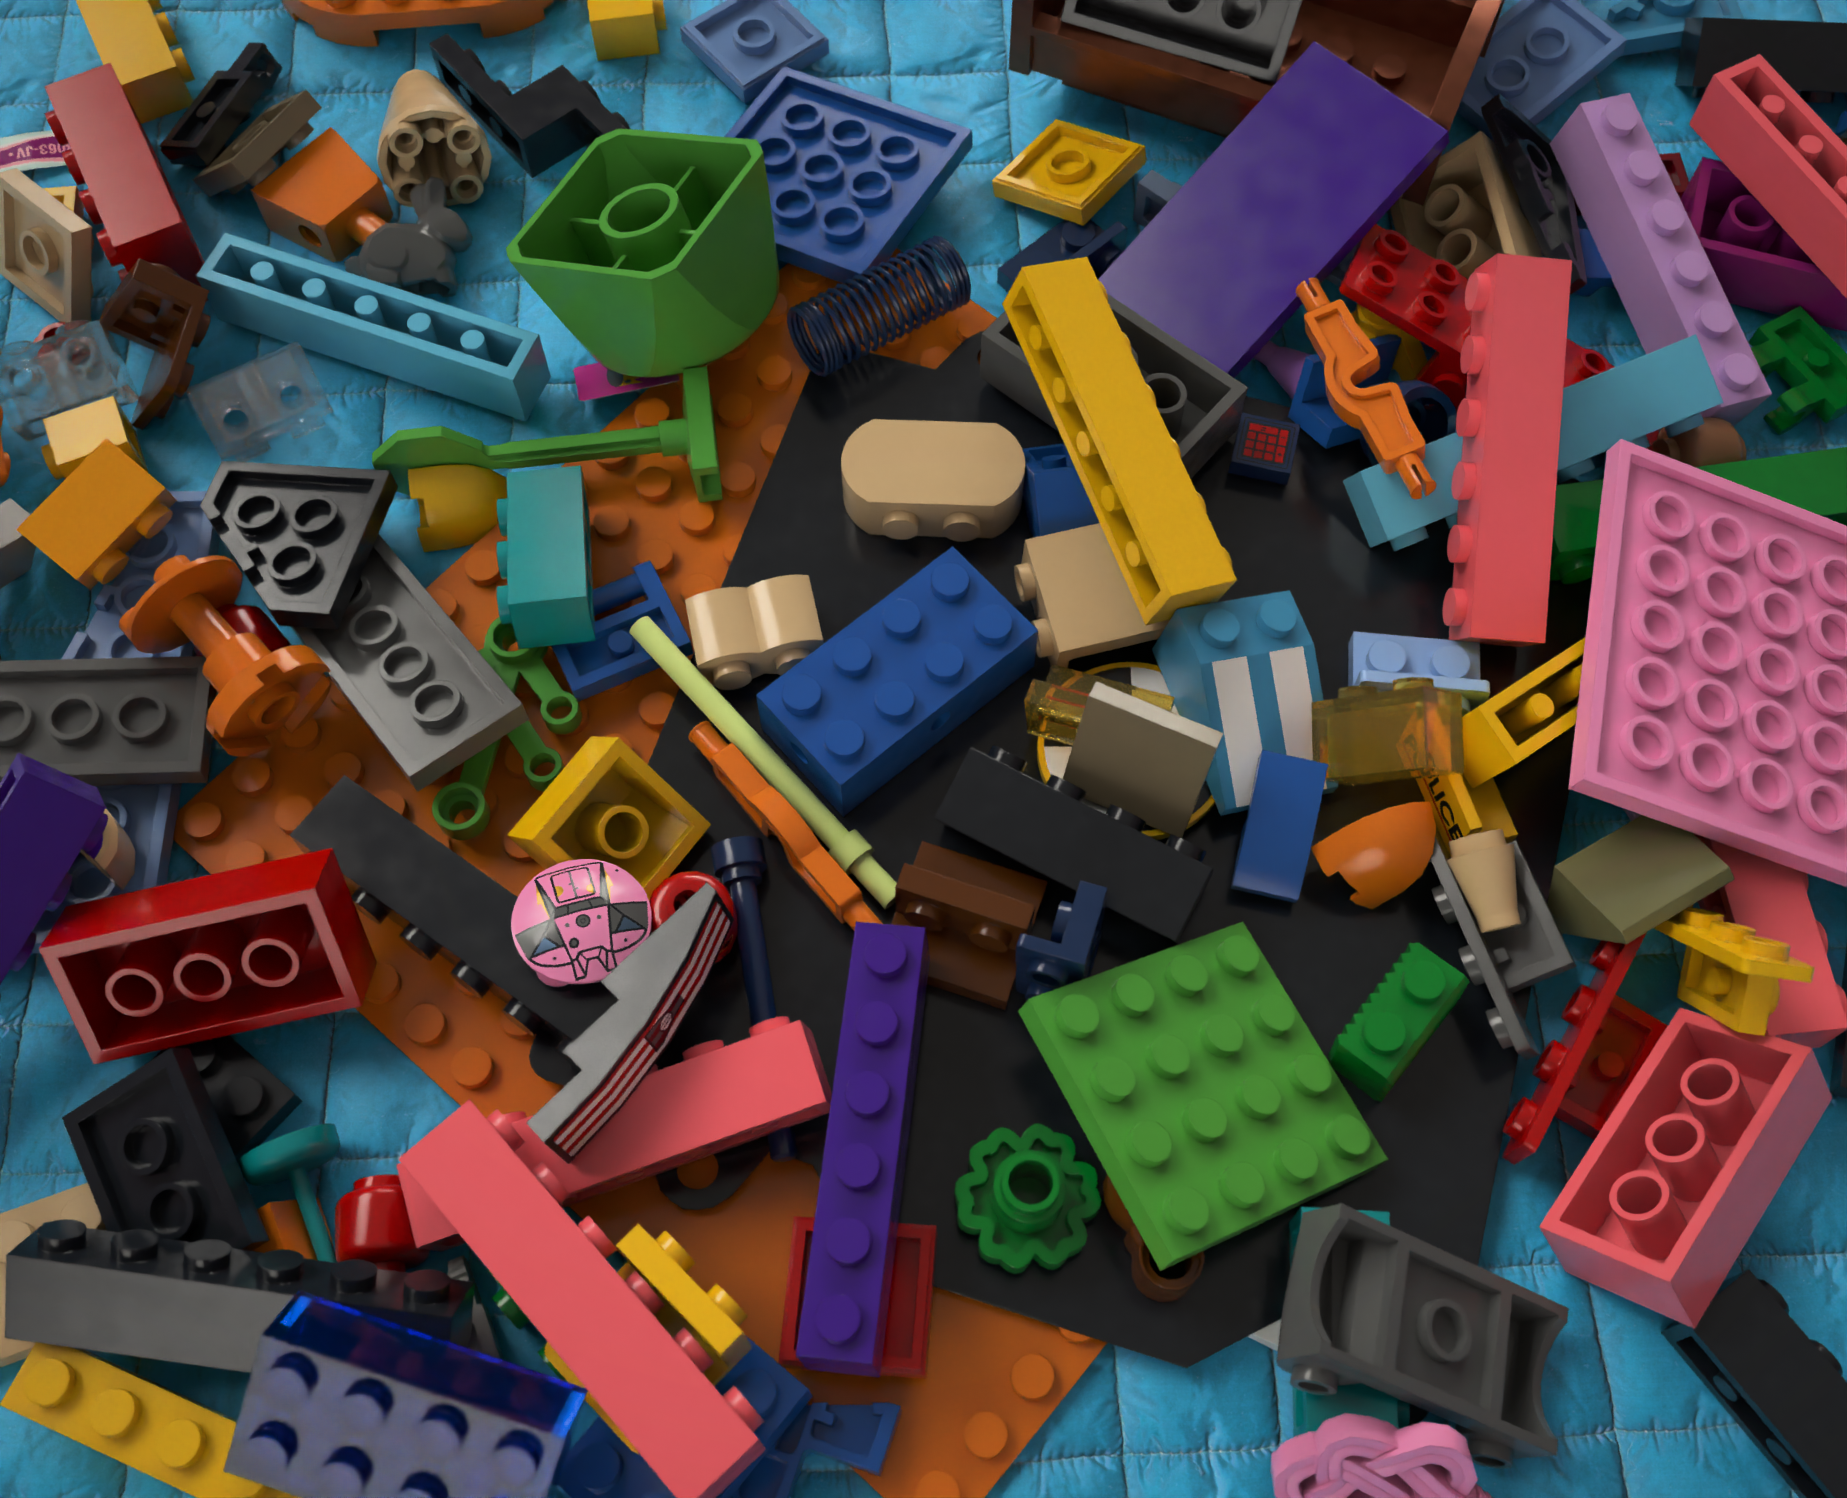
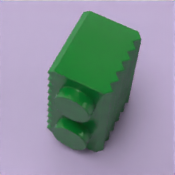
M1419 942L1409 943L1405 952L1401 953L1397 963H1393L1389 973H1385L1381 983H1378L1374 992L1369 994L1366 1002L1361 1004L1357 1014H1353L1350 1023L1345 1024L1342 1033L1337 1035L1328 1054L1330 1065L1372 1099L1382 1102L1456 1005L1470 981L1463 973Z

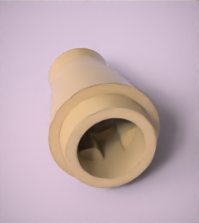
M1503 829L1476 833L1448 842L1452 858L1446 861L1477 920L1480 933L1520 925L1521 920L1517 905L1514 844L1506 843Z

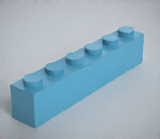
M224 233L196 275L201 287L209 290L207 298L219 320L523 421L528 419L551 378L539 334L235 235Z
M1696 334L1563 388L1557 471L1559 483L1594 470L1595 466L1591 457L1607 451L1620 439L1647 448L1650 444L1646 435L1664 428L1668 438H1671L1705 424L1701 412L1724 402ZM1457 432L1425 445V459L1422 462L1431 478L1436 482L1435 490L1426 497L1422 491L1421 499H1412L1398 471L1386 474L1380 464L1364 469L1343 480L1370 548L1390 541L1393 551H1397L1429 537L1425 525L1443 518L1446 519L1449 529L1453 525H1457L1458 500L1453 498L1451 490L1455 466L1462 458L1463 437L1458 436Z

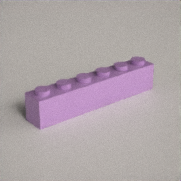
M1626 93L1580 103L1550 142V146L1597 249L1612 277L1614 286L1645 353L1648 354L1696 334L1724 402L1702 411L1701 415L1703 418L1719 417L1735 426L1771 396L1772 392L1631 94Z

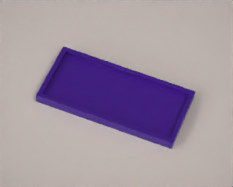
M1314 41L1103 273L1098 281L1104 285L1107 294L1235 378L1303 304L1295 293L1297 286L1305 280L1309 287V278H1317L1321 284L1449 144L1448 130Z

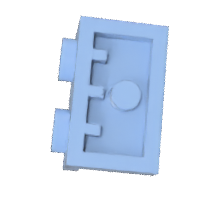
M1353 631L1348 643V710L1367 711L1370 715L1378 718H1394L1401 715L1419 716L1422 712L1433 710L1437 722L1452 724L1486 702L1490 696V682L1480 679L1479 642Z

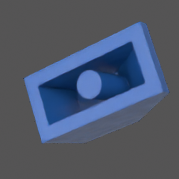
M1064 443L1023 449L1026 464L1023 500L1030 533L1034 538L1099 523Z

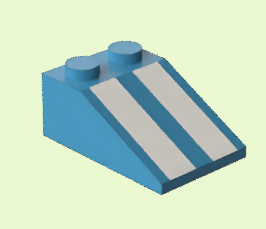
M1290 590L1176 609L1153 646L1152 651L1178 714L1223 733L1206 777V782L1220 816L1249 809L1258 757L1262 750L1328 764L1323 794L1333 793L1338 788V781L1315 646Z

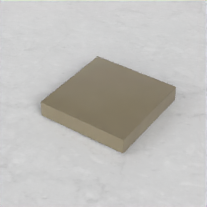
M1096 681L1088 696L1063 779L1086 791L1087 793L1084 798L1106 808H1109L1110 804L1115 805L1143 819L1149 826L1182 838L1223 733Z

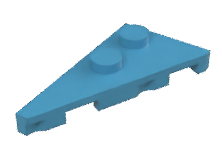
M1623 0L1609 9L1607 19L1604 22L1627 39L1624 53L1621 55L1626 56L1680 47L1685 18L1744 19L1737 0Z

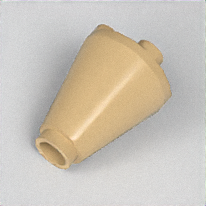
M410 70L404 73L393 88L379 137L377 161L384 183L393 191L394 198L406 207H413L410 199L412 189L419 184H425L430 177L442 179L447 194V207L460 203H473L482 195L483 183L488 178L492 156L485 132L437 77L424 70Z

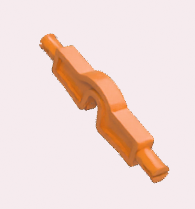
M1309 278V287L1305 280L1297 286L1295 293L1307 310V313L1304 315L1305 333L1324 365L1326 395L1332 409L1345 423L1362 432L1384 473L1392 474L1398 471L1412 499H1421L1422 491L1425 497L1435 490L1436 482L1431 478L1422 462L1425 459V440L1411 418L1399 386L1394 382H1388L1367 388L1356 387L1357 384L1380 369V356L1377 348L1355 322L1343 300L1340 299L1330 303L1317 278Z
M709 721L697 724L688 735L690 742L694 743L712 764L718 780L740 804L761 832L767 837L770 834L777 836L792 868L816 893L842 924L847 922L853 930H855L856 921L883 924L863 901L861 890L824 849L792 805L766 782L733 743L728 745Z

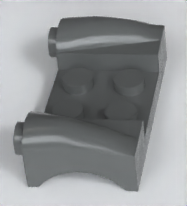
M1340 1203L1302 1214L1283 1305L1276 1363L1281 1369L1291 1374L1290 1384L1293 1387L1308 1393L1334 1395L1337 1393L1338 1385L1362 1383L1456 1423L1455 1430L1466 1438L1473 1463L1491 1468L1508 1469L1513 1466V1459L1557 1455L1558 1440L1547 1424L1543 1412L1541 1380L1545 1361L1552 1344L1568 1321V1308Z

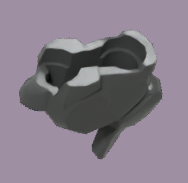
M430 177L425 184H419L411 191L410 199L418 216L416 224L385 223L367 237L358 256H352L344 262L346 272L416 295L438 293L442 297H451L456 294L458 287L454 274L457 263L455 253L465 252L472 245L473 236L469 227L460 216L447 208V194L442 179Z

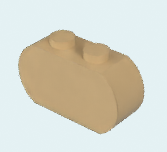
M873 419L855 430L843 448L841 471L844 505L852 521L871 535H886L898 540L910 539L915 536L947 537L960 542L971 541L976 538H994L1006 531L1014 523L1021 510L1026 466L1024 452L1015 436L997 423Z

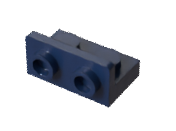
M1091 219L1084 226L1063 220L999 267L997 283L1009 292L1022 267L1082 257L1088 258L1097 279H1099L1125 250L1128 228L1120 221L1104 231Z
M1080 880L1074 903L1061 901L1051 933V941L1027 934L1019 935L1016 945V991L1025 994L1026 1000L1091 976L1103 936L1107 887Z

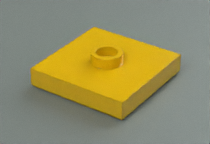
M1055 119L992 180L994 196L1084 226L1147 162L1145 146Z

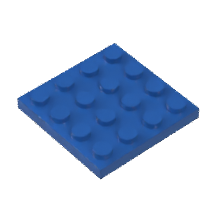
M785 66L780 69L724 136L756 139L761 145L767 173L778 260L840 283H844L846 279L851 280L854 275H860L864 270L869 271L872 266H878L881 262H887L973 147L972 129ZM863 282V286L867 288V284Z

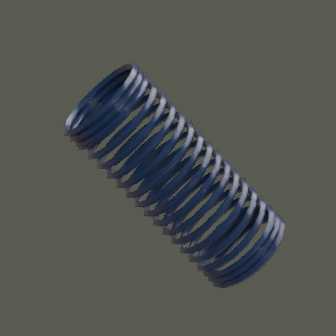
M933 236L928 238L927 241L924 240L921 245L916 244L912 249H907L904 253H898L895 258L890 257L887 262H881L878 266H872L869 271L864 270L860 275H854L851 280L846 279L843 284H837L834 288H828L825 293L820 292L816 297H810L807 302L802 301L800 304H796L795 307H791L787 313L789 333L796 350L807 367L816 375L826 377L827 374L830 375L837 369L840 370L843 364L849 365L852 359L858 361L861 355L867 356L869 351L875 352L878 346L884 347L887 342L892 343L896 337L902 338L904 333L910 334L913 329H919L922 324L927 325L930 320L935 321L939 316H944L947 311L953 312L957 308L966 305L970 301L971 296L970 277L961 256L954 246L941 236ZM933 248H934V249L940 254V256L944 259L946 265L948 266V268H949V270H950V272H951V275H950L948 269L946 268L945 264L943 263V261H942V260L939 258V256L933 251ZM906 259L909 260L910 266L906 264ZM935 261L938 263L939 267L944 273L946 280L949 284L950 291L945 286L941 276L939 275ZM915 267L920 271L923 282L933 298L935 307L930 303L925 288L916 274ZM889 268L892 269L893 276L889 273ZM880 272L884 274V280L880 277ZM907 272L913 278L914 285L925 304L926 311L920 305L916 292L909 282ZM898 276L905 284L906 290L911 298V301L916 307L917 315L914 313L910 306L907 296L900 285ZM872 277L875 279L876 285L871 281ZM863 282L867 284V290L863 286ZM890 282L896 288L898 296L904 308L907 310L908 319L902 312L899 302L892 291ZM854 286L858 288L859 295L854 291ZM882 287L887 292L889 299L896 313L898 314L900 324L893 316L889 304L884 297ZM846 291L849 292L850 299L845 295ZM873 291L879 298L889 318L890 326L883 318L880 308L876 303ZM837 295L841 298L842 305L838 302ZM865 297L868 299L869 303L871 304V306H872V308H873V310H874V312H875V314H876V316H877V318H878V320H879V322H880L882 331L879 329V327H878L877 324L875 323V321H874V319H873V317H872V315H871V313H870V311H869V309H868V306H867ZM828 300L832 302L833 310L828 305ZM856 301L865 313L867 320L871 326L873 335L866 327L860 315ZM819 304L823 306L824 314L819 309ZM848 307L850 308V310L852 311L853 315H854L855 318L857 319V322H858V324H859V326H860V328H861V331H862V333H863L864 339L862 338V336H861L860 333L858 332V330H857V328H856V326H855V324H854V322H853V320H852V318H851V315H850V312H849ZM839 311L841 312L842 316L847 322L850 331L853 335L854 341L849 336L842 322ZM803 319H804L805 322L807 323V326H808V328H809L811 337H812V339H813V341H814V343H815V345H816V347H817L819 353H820L821 356L823 357V360H822V358L819 356V354L816 352V350H815L813 344L811 343V341H810V339H809V336H808L807 331H806L805 326H804ZM832 319L834 320V322L836 323L837 327L839 328L840 333H841V335H842V337H843V339H844L845 345H844L843 342L840 340V338H839V336H838V334H837V332H836V330H835V328H834ZM861 345L865 347L864 351L861 350Z

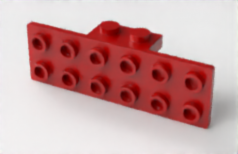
M1375 224L1360 240L1339 291L1344 296L1436 350L1413 380L1426 382L1444 392L1453 402L1457 413L1461 401L1466 398L1467 374L1461 371L1460 358L1463 343L1471 331L1472 311H1467L1465 307V291L1468 278L1461 275L1447 261L1434 259L1412 246L1402 234L1394 230L1384 229ZM1567 338L1563 388L1614 368L1599 352L1592 349H1584ZM1659 430L1646 435L1650 444L1646 449L1653 451L1651 445L1657 440Z

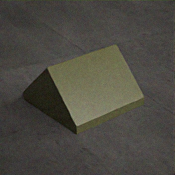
M1641 815L1555 865L1547 904L1562 934L1628 944L1735 880L1730 867L1692 832Z

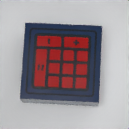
M1242 413L1228 473L1287 485L1292 470L1300 425Z

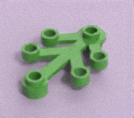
M500 617L492 622L486 633L484 648L478 652L514 694L516 693L520 676L524 678L542 702L540 712L546 727L555 734L573 732L582 721V712L574 695L562 690L543 662L548 646L507 651L512 644L517 642L513 624H502ZM567 706L572 708L570 714L565 718L555 719L551 717L552 712L558 707ZM528 720L506 735L524 761L523 770L530 785L536 790L545 791L565 766L558 752L545 746ZM501 738L466 760L459 782L445 786L435 796L432 804L433 816L443 833L448 837L456 840H468L479 835L487 827L490 820V808L484 793ZM550 762L555 764L553 771L546 776L534 774L535 769L542 763ZM471 809L475 811V815L470 820L460 824L454 823L456 815L462 810Z

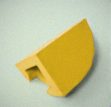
M469 464L407 469L411 500L417 499L419 504L420 527H417V532L424 552L461 548L477 543L498 524L497 499L507 498L506 477L491 469Z

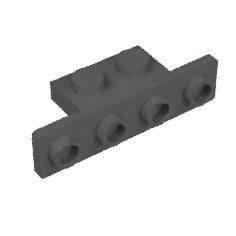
M1436 825L1434 851L1429 862H1432L1441 884L1431 888L1447 924L1450 925L1458 921L1469 944L1458 949L1468 975L1475 986L1486 982L1496 1007L1486 1011L1494 1034L1503 1049L1514 1046L1517 1053L1526 1060L1539 1056L1540 1053L1513 993L1577 966L1518 842L1514 840L1508 844H1514L1517 905L1521 924L1492 932L1480 933L1477 920L1446 861L1451 856Z

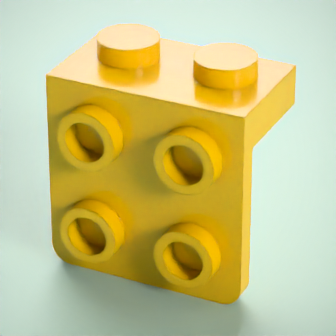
M638 1223L616 1245L628 1261L617 1273L625 1280L636 1270L665 1304L654 1315L665 1330L673 1338L682 1328H685L713 1360L714 1363L703 1374L715 1387L752 1349L744 1332L738 1327L748 1316L717 1283L707 1293L700 1288L687 1274L696 1262L668 1232L664 1231L654 1240ZM547 1341L545 1355L550 1363L627 1447L640 1455Z

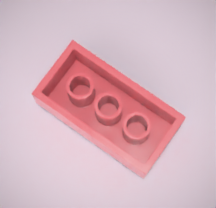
M1679 1007L1539 1226L1565 1272L1695 1329L1832 1100V1095L1813 1049L1768 1034L1761 1036L1739 1033L1712 1017Z

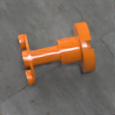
M176 555L163 562L156 569L153 577L156 583L144 593L134 607L124 613L119 621V628L136 649L144 653H163L192 642L206 658L202 668L203 676L218 692L208 710L206 728L231 756H248L259 753L273 746L265 736L275 732L282 726L292 734L315 714L326 699L332 682L326 677L324 672L331 671L309 646L291 645L271 652L254 633L237 634L216 609L223 605L234 604L241 591L243 575L232 559L213 555L190 561L185 555Z

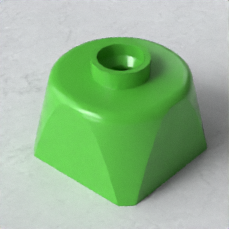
M620 128L597 137L506 247L509 261L583 347L602 366L609 370L636 377H664L681 374L683 369L703 367L740 346L759 328L771 311L779 292V265L767 173L761 145L756 139Z

